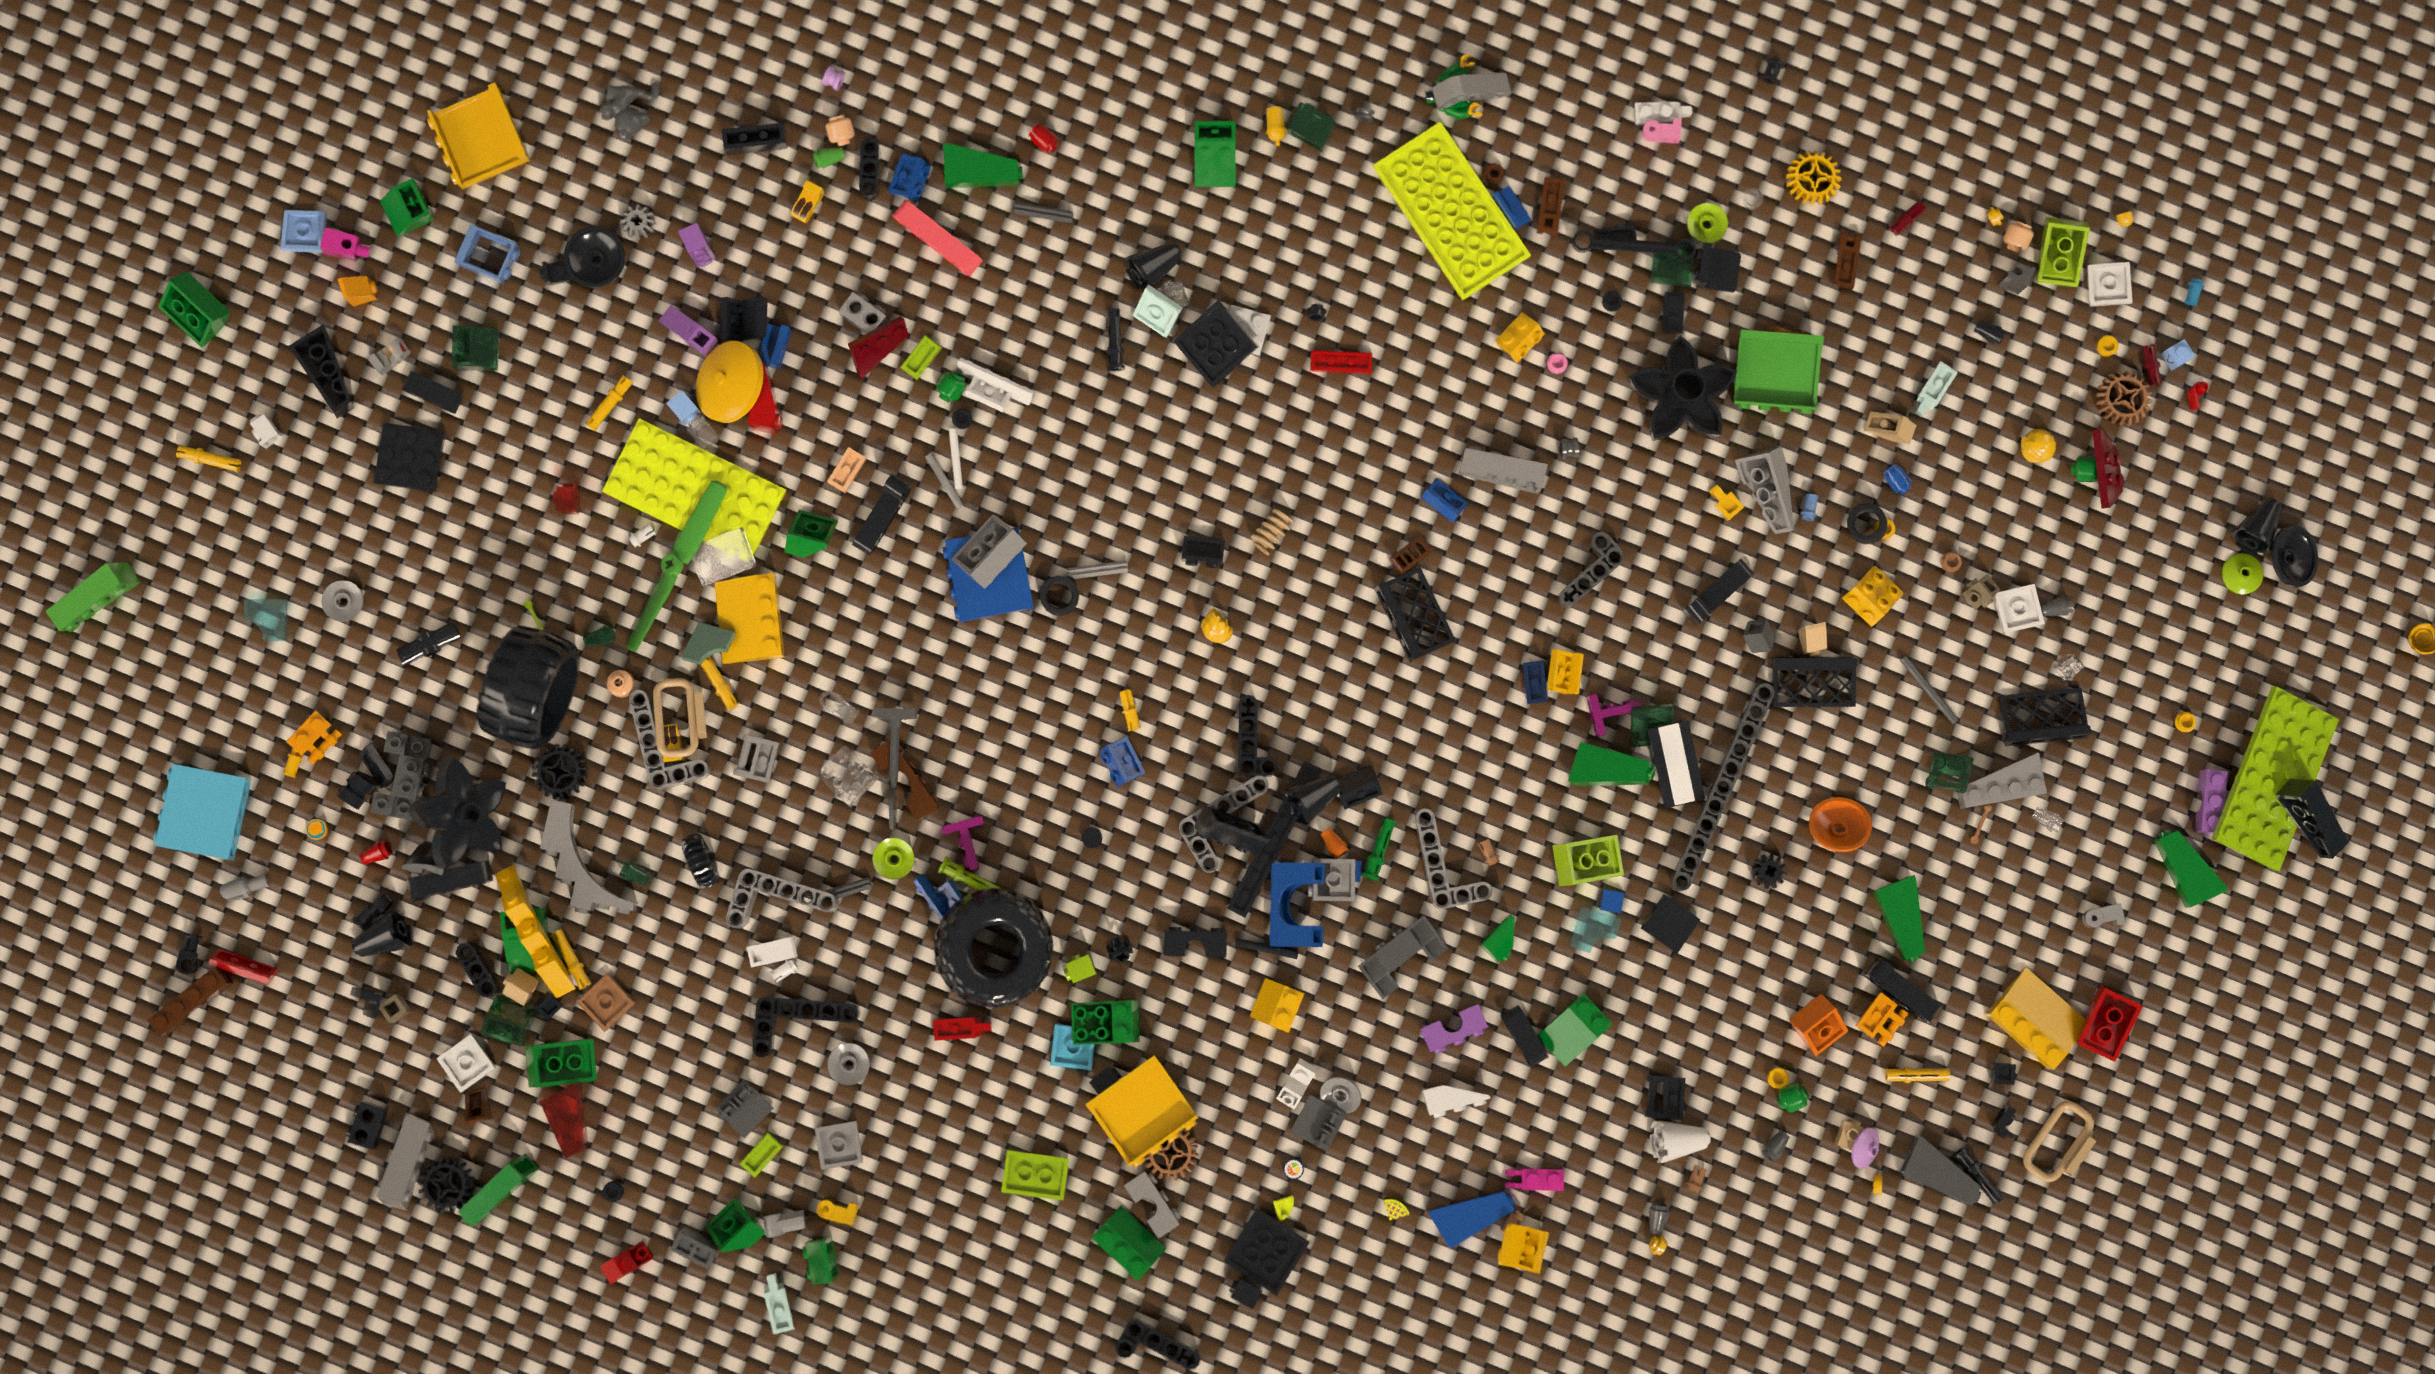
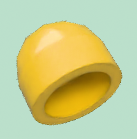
M2132 211L2116 215L2118 224L2123 227L2131 225L2133 222Z

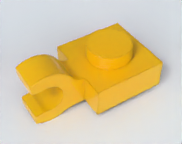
M1718 485L1709 490V493L1719 501L1714 506L1727 521L1744 508L1732 492L1726 495Z

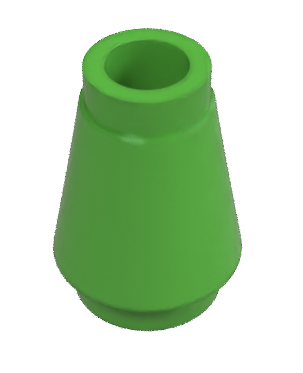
M842 148L817 149L816 152H813L815 165L817 168L822 167L824 169L843 160L844 153Z

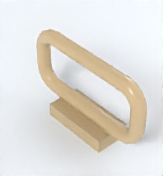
M684 678L665 679L658 682L653 689L658 751L667 758L690 756L698 748V737L699 739L707 738L703 692L694 693L693 685ZM682 686L686 690L690 745L685 749L669 750L665 746L661 691L667 687Z
M2072 1101L2060 1103L2025 1151L2023 1156L2025 1168L2045 1182L2056 1181L2063 1172L2073 1176L2096 1143V1140L2089 1136L2094 1127L2092 1115ZM2067 1109L2072 1110L2085 1120V1127L2052 1173L2047 1174L2032 1163V1156L2061 1114Z

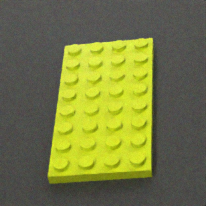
M1441 122L1372 166L1462 301L1531 257V254Z
M638 419L602 492L682 531L710 482L714 480L719 481L727 487V492L703 541L750 564L787 490L646 421Z

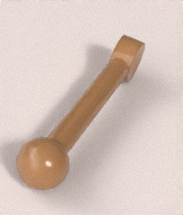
M1990 804L1984 805V813L1974 836L1970 838L1972 844L1979 842L1978 835L1988 812L1992 810Z

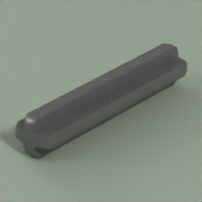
M1015 202L1013 208L1015 214L1072 223L1074 217L1072 211Z
M864 878L825 890L824 892L833 894L839 899L871 889L872 883L869 878ZM831 897L826 898L824 903L832 901Z

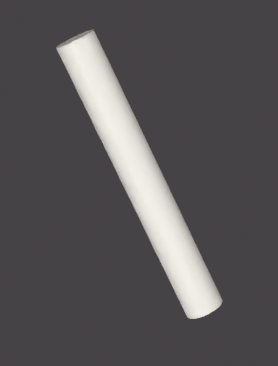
M950 428L949 438L955 490H962L957 428Z

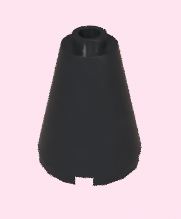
M1167 243L1124 258L1123 263L1128 265L1129 269L1126 270V273L1138 290L1140 288L1145 290L1148 285L1154 287L1181 260L1180 255H1182V252L1178 245Z
M2273 498L2264 499L2233 530L2231 538L2232 540L2233 538L2236 539V545L2240 549L2255 556L2258 553H2264L2262 556L2269 554L2282 513L2280 502Z
M1327 775L1284 790L1283 793L1285 794L1282 795V798L1290 815L1295 814L1298 817L1295 821L1305 827L1341 792V782L1336 776Z
M397 909L389 911L357 935L352 943L354 953L365 957L410 948V945H413L414 942L413 932L410 924L406 925L403 921L406 919L404 914Z

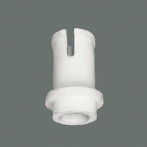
M648 523L634 534L631 532V536L628 538L634 547H640L641 543L656 533Z
M793 959L785 960L786 963L770 972L777 983L791 973H796L798 966Z

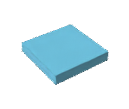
M1055 1024L1050 1066L1092 1070L1095 1044L1073 1045L1072 1026Z

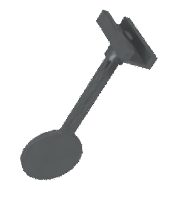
M874 708V717L889 719V728H891L890 830H895L897 821L896 786L899 767V728H901L902 720L917 719V710L907 708Z

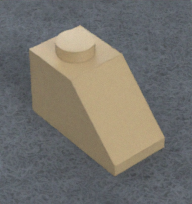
M1870 411L1864 431L1893 442L1910 444L1917 425L1904 416Z
M1825 622L1805 626L1798 630L1803 655L1809 654L1810 657L1822 655V651L1827 649Z

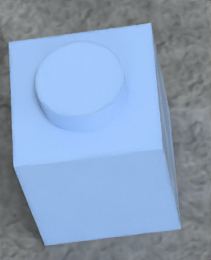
M2185 339L2161 353L2162 358L2171 371L2195 357Z
M682 390L666 403L684 425L693 423L699 417V409Z

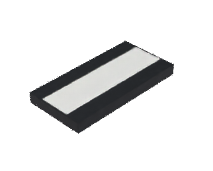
M1683 719L1647 728L1664 808L1667 809L1704 800L1705 795L1689 720Z

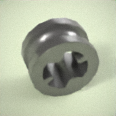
M1358 107L1356 109V112H1358L1355 115L1356 120L1365 123L1373 122L1371 116L1374 115V110L1366 107Z

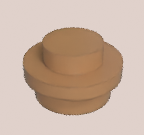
M1947 552L1942 556L1941 566L1945 571L1955 572L1961 567L1962 560L1956 552Z

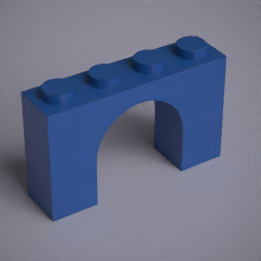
M1272 863L1270 946L1323 947V926H1302L1298 924L1291 915L1290 900L1294 891L1302 885L1324 884L1325 864Z

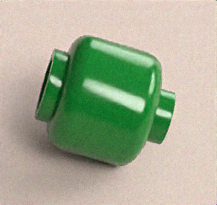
M954 371L950 373L945 372L936 386V390L940 393L939 398L948 403L950 400L958 401L966 388L965 378Z
M2078 456L2076 463H2072L2071 475H2076L2078 482L2097 481L2095 456Z
M1792 1082L1779 1089L1777 1102L1782 1110L1786 1108L1789 1113H1794L1806 1107L1807 1100L1810 1098L1803 1084L1799 1085L1796 1082Z

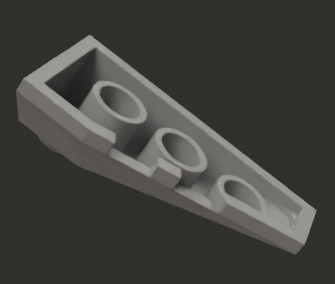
M1782 447L1762 450L1735 459L1742 483L1747 485L1753 495L1751 497L1754 502L1757 500L1762 508V514L1774 534L1793 531L1794 523L1788 469Z

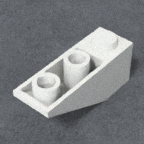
M1445 1085L1422 1090L1428 1115H1434V1118L1446 1115L1445 1111L1454 1109V1112L1465 1110V1105L1474 1103V1107L1486 1104V1099H1490V1096Z

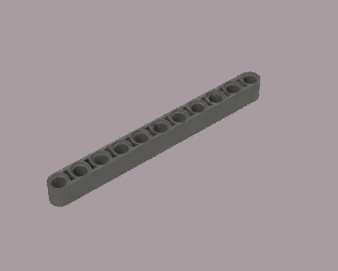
M1760 684L1755 687L1671 877L1670 884L1675 891L1680 892L1689 889L1773 699L1774 689L1770 684ZM1760 688L1767 690L1768 697L1766 699L1759 696ZM1752 707L1759 709V717L1756 718L1751 715L1750 710ZM1746 725L1751 728L1752 733L1750 736L1743 734V726ZM1736 744L1743 747L1742 755H1737L1734 752ZM1727 763H1732L1735 766L1734 774H1729L1726 771ZM1719 782H1724L1727 785L1725 793H1721L1718 790ZM1711 801H1716L1719 804L1717 812L1710 810L1709 803ZM1704 819L1708 820L1711 824L1708 831L1703 830L1701 827V822ZM1695 838L1702 841V848L1700 850L1693 847V840ZM1687 857L1692 858L1694 861V866L1691 869L1687 868L1684 864ZM1679 876L1684 877L1686 880V885L1683 888L1676 884V879Z

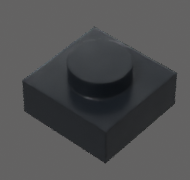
M547 991L533 1004V1007L549 1020L563 1007V1004Z
M1993 1062L1992 1083L2015 1085L2016 1064Z

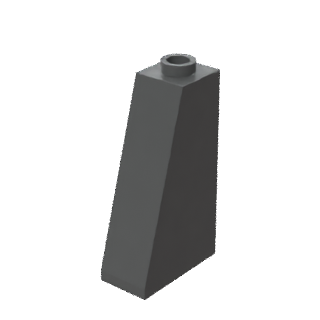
M1915 1135L1899 1174L1967 1205L1973 1206L1974 1203H1977L1981 1195L1979 1191L1981 1186L1926 1139Z

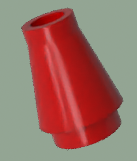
M379 840L360 853L359 857L361 862L366 865L389 859L393 852L388 841Z

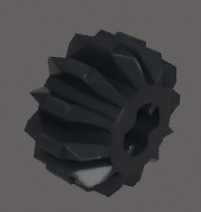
M1769 854L1768 859L1765 855H1761V861L1758 859L1754 861L1758 867H1751L1752 871H1757V874L1753 875L1752 879L1759 877L1757 881L1758 886L1764 882V889H1768L1770 884L1772 888H1777L1776 881L1780 884L1784 882L1780 876H1787L1786 872H1781V869L1785 868L1786 864L1779 865L1780 857L1774 861V854ZM1767 866H1769V867H1768L1769 869H1770V868L1773 869V872L1771 873V877H1769V874H1768V875L1765 874V871L1767 870Z

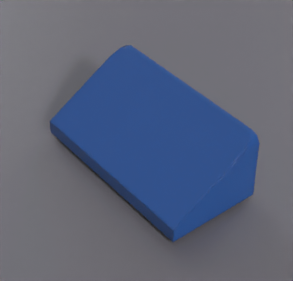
M1438 478L1433 481L1421 496L1424 501L1451 522H1454L1469 504Z

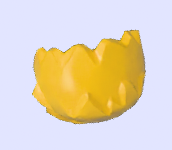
M2034 429L2022 437L2021 452L2027 461L2043 463L2053 457L2056 450V441L2050 432L2044 429Z
M1212 608L1201 622V628L1205 637L1212 642L1225 643L1230 640L1233 634V629L1228 626L1227 619L1222 618L1221 612L1215 608Z

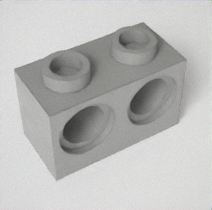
M852 292L839 309L840 316L865 334L886 323L888 319L884 315L886 313L885 310L878 305L873 307L868 303L869 299L863 294L859 293L857 295ZM860 304L861 309L858 312H852V305ZM874 315L878 317L876 323H867V319L870 316Z

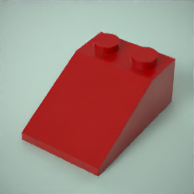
M762 363L763 384L759 397L750 410L747 423L752 430L777 435L778 429L781 430L783 418L781 417L770 373Z
M2100 985L2091 1002L2076 1044L2116 1062L2143 1006Z

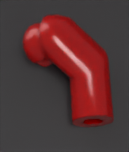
M2196 382L2188 391L2190 411L2200 409L2199 398L2209 388L2206 382Z

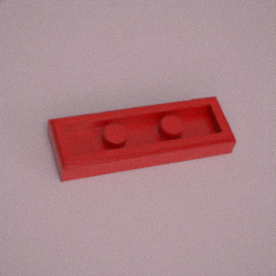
M1311 350L1310 372L1371 374L1372 353Z
M218 949L209 961L211 966L265 984L270 983L276 976L278 969L222 949Z

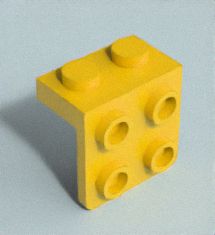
M1873 566L1842 599L1872 627L1886 615L1901 598L1903 592L1878 567Z
M1508 1223L1503 1232V1243L1498 1253V1264L1540 1274L1549 1232Z

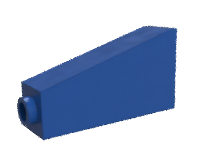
M1499 1191L1433 1208L1427 1212L1447 1246L1451 1249L1514 1211L1515 1209L1512 1205L1515 1202L1510 1193L1505 1194L1504 1191Z

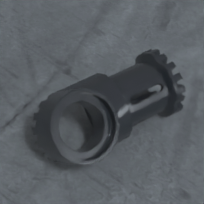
M386 894L381 895V899L378 898L379 901L376 900L372 907L365 903L363 910L351 920L357 926L360 925L359 928L362 930L367 929V926L375 917L378 918L379 915H383L394 903Z
M184 932L183 936L185 938L182 949H179L176 969L179 973L190 975L198 968L197 948L199 940L203 936H194V934L191 936L190 933ZM186 959L192 962V967L188 971L182 969V963Z

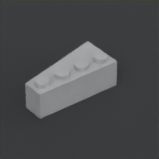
M2039 752L1957 788L1956 792L1960 809L2046 794Z
M405 1117L376 1196L383 1204L405 1211L408 1210L413 1190L419 1177L421 1164L426 1158L428 1142H431L434 1135V1130H432L433 1127L430 1123Z

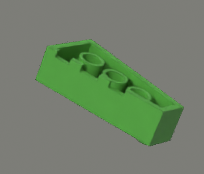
M128 562L106 563L47 609L46 613L58 631L72 632L80 626L79 624L94 616L95 613L140 584L141 581Z

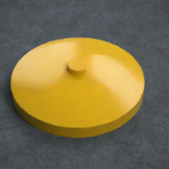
M728 341L714 348L706 357L697 376L696 398L701 411L708 418L721 423L734 422L745 416L754 406L763 384V365L755 349L739 341Z

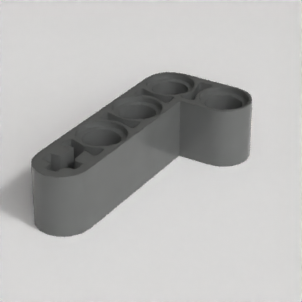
M1598 532L1592 537L1590 547L1599 559L1560 592L1558 603L1561 607L1570 608L1574 606L1624 561L1623 551L1607 533ZM1598 537L1603 538L1605 546L1598 547L1595 539ZM1616 553L1619 556V562H1611L1609 554ZM1595 566H1600L1603 569L1604 574L1602 576H1597L1594 573L1593 569ZM1586 580L1588 589H1581L1578 586V581ZM1574 590L1576 594L1570 599L1571 602L1569 600L1565 602V595H1569Z

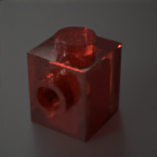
M565 483L563 487L557 486L556 492H553V504H555V511L558 514L579 515L581 490L575 487V484Z

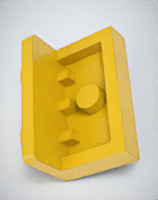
M1522 312L1494 342L1518 363L1541 340L1544 332L1539 323Z
M1552 649L1547 690L1561 694H1579L1584 654Z

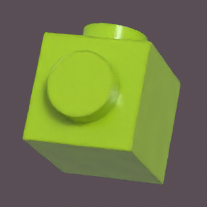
M1078 954L1068 958L1069 963L1065 964L1067 968L1063 969L1067 980H1072L1073 983L1097 974L1089 954L1083 957Z

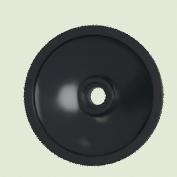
M587 227L579 230L569 239L564 249L563 259L565 268L574 281L586 287L599 288L612 283L619 277L625 265L626 255L622 242L612 231L602 227ZM596 257L600 258L599 263H594Z
M2296 525L2282 528L2275 536L2271 547L2273 569L2284 584L2290 587L2305 586L2314 578L2318 567V551L2314 539L2307 530Z

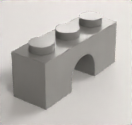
M1144 1171L1124 1184V1187L1135 1203L1143 1198H1150L1156 1203L1157 1211L1147 1222L1159 1239L1180 1225L1178 1220L1181 1217L1175 1208L1170 1209L1166 1202L1169 1199L1163 1190L1159 1192L1155 1184L1158 1182L1151 1172L1147 1174Z

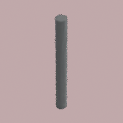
M1904 656L1900 660L1903 666L1951 724L1956 723L1959 720L1909 658Z

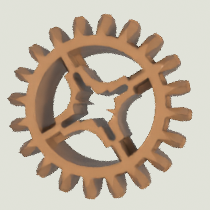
M2118 371L2116 376L2112 373L2108 375V379L2102 380L2103 385L2098 386V390L2101 392L2096 394V397L2101 400L2097 401L2096 405H2102L2099 412H2106L2104 419L2111 417L2112 424L2118 420L2119 426L2124 425V423L2130 426L2132 421L2138 423L2140 418L2143 419L2146 416L2145 412L2150 411V407L2147 404H2151L2153 400L2147 398L2152 395V392H2146L2149 384H2142L2144 381L2143 377L2137 380V373L2132 374L2130 377L2129 371H2125L2124 374ZM2120 383L2128 384L2134 389L2128 390ZM2113 387L2114 400L2110 402L2109 394ZM2131 395L2127 400L2117 402L2121 397ZM2138 395V406L2135 410L2133 400ZM2114 407H2121L2128 414L2121 413Z
M1182 1130L1178 1132L1179 1137L1186 1143L1188 1151L1178 1149L1175 1146V1140H1173V1150L1176 1149L1177 1152L1182 1154H1174L1170 1163L1165 1152H1160L1169 1149V1141L1167 1146L1155 1153L1165 1157L1166 1169L1156 1163L1151 1152L1149 1155L1144 1156L1145 1160L1150 1159L1151 1161L1145 1166L1147 1168L1152 1165L1154 1166L1151 1174L1158 1170L1160 1171L1158 1178L1161 1179L1164 1173L1167 1174L1166 1181H1169L1170 1174H1174V1180H1178L1177 1173L1180 1172L1184 1178L1186 1176L1183 1171L1185 1168L1189 1172L1192 1171V1168L1188 1165L1189 1163L1197 1164L1191 1158L1192 1156L1198 1157L1199 1153H1192V1149H1197L1198 1145L1191 1146V1142L1195 1141V1137L1187 1138L1190 1134L1189 1130L1185 1134L1181 1133ZM1187 1157V1160L1181 1167L1172 1170L1175 1158Z

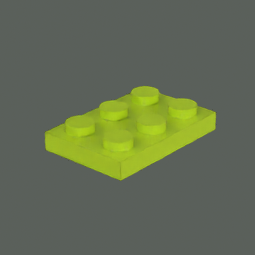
M1007 1150L1001 1192L1064 1200L1069 1158Z

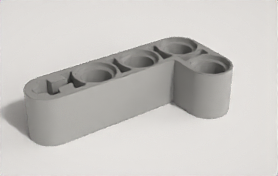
M1506 73L1457 75L1444 80L1432 88L1438 109L1450 107L1459 101L1499 99L1512 94Z

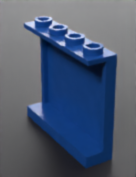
M1012 528L1020 536L1019 528ZM972 536L945 541L946 546L942 547L944 559H948L950 565L946 567L948 579H952L954 586L950 587L952 599H956L957 607H954L956 619H960L961 624L965 621L1022 610H1034L1023 548L1008 563L1007 567L994 578L993 582L984 589L951 560Z

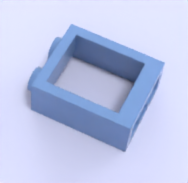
M470 225L454 262L462 268L504 284L505 280H508L511 276L513 262H516L519 258L520 247L513 241ZM480 237L509 248V252L498 275L469 263Z

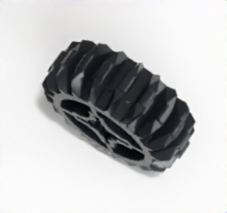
M555 744V751H553L551 746H548V754L541 751L540 754L543 758H535L539 765H532V768L537 770V773H532V777H538L539 779L533 783L534 785L542 784L538 791L543 792L546 789L544 796L549 797L552 793V799L556 800L559 795L561 800H565L566 793L568 797H573L572 790L580 793V789L577 786H585L581 779H588V776L583 774V771H588L589 769L588 767L581 766L587 762L586 759L578 760L582 756L581 752L574 755L576 748L571 747L568 751V745L564 744L561 749L559 744ZM560 755V759H557L554 766H546L552 758ZM567 756L574 762L576 772L568 769ZM559 767H561L562 770L569 774H560L561 777H559V774L551 770H560ZM544 772L550 773L553 776V788L547 783ZM566 778H574L570 785L560 789Z
M696 833L682 839V850L697 885L705 889L719 883L720 877L715 861L702 835Z
M447 1156L446 1162L443 1157H439L438 1163L432 1160V1167L428 1165L424 1167L427 1173H420V1177L425 1180L418 1181V1185H424V1189H420L418 1192H425L426 1196L422 1197L421 1200H430L427 1203L428 1208L435 1204V1212H438L441 1208L442 1213L445 1214L449 1208V1211L453 1213L456 1207L459 1210L463 1207L462 1202L464 1204L469 1202L466 1196H474V1193L469 1191V1189L476 1188V1185L470 1184V1181L475 1180V1176H468L472 1172L471 1168L464 1170L467 1166L466 1162L459 1166V1158H455L452 1163V1157ZM443 1167L450 1168L443 1178L434 1176L439 1169ZM456 1172L462 1179V1187L456 1182ZM449 1180L450 1183L448 1184H451L453 1188L445 1189L442 1182ZM431 1183L438 1188V1198L432 1191ZM450 1192L460 1194L454 1201L444 1202L445 1197Z

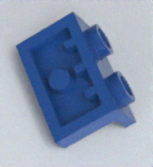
M902 154L888 192L917 203L922 195L931 165L922 158Z
M1127 736L1100 750L1101 759L1107 765L1110 777L1117 787L1145 774Z

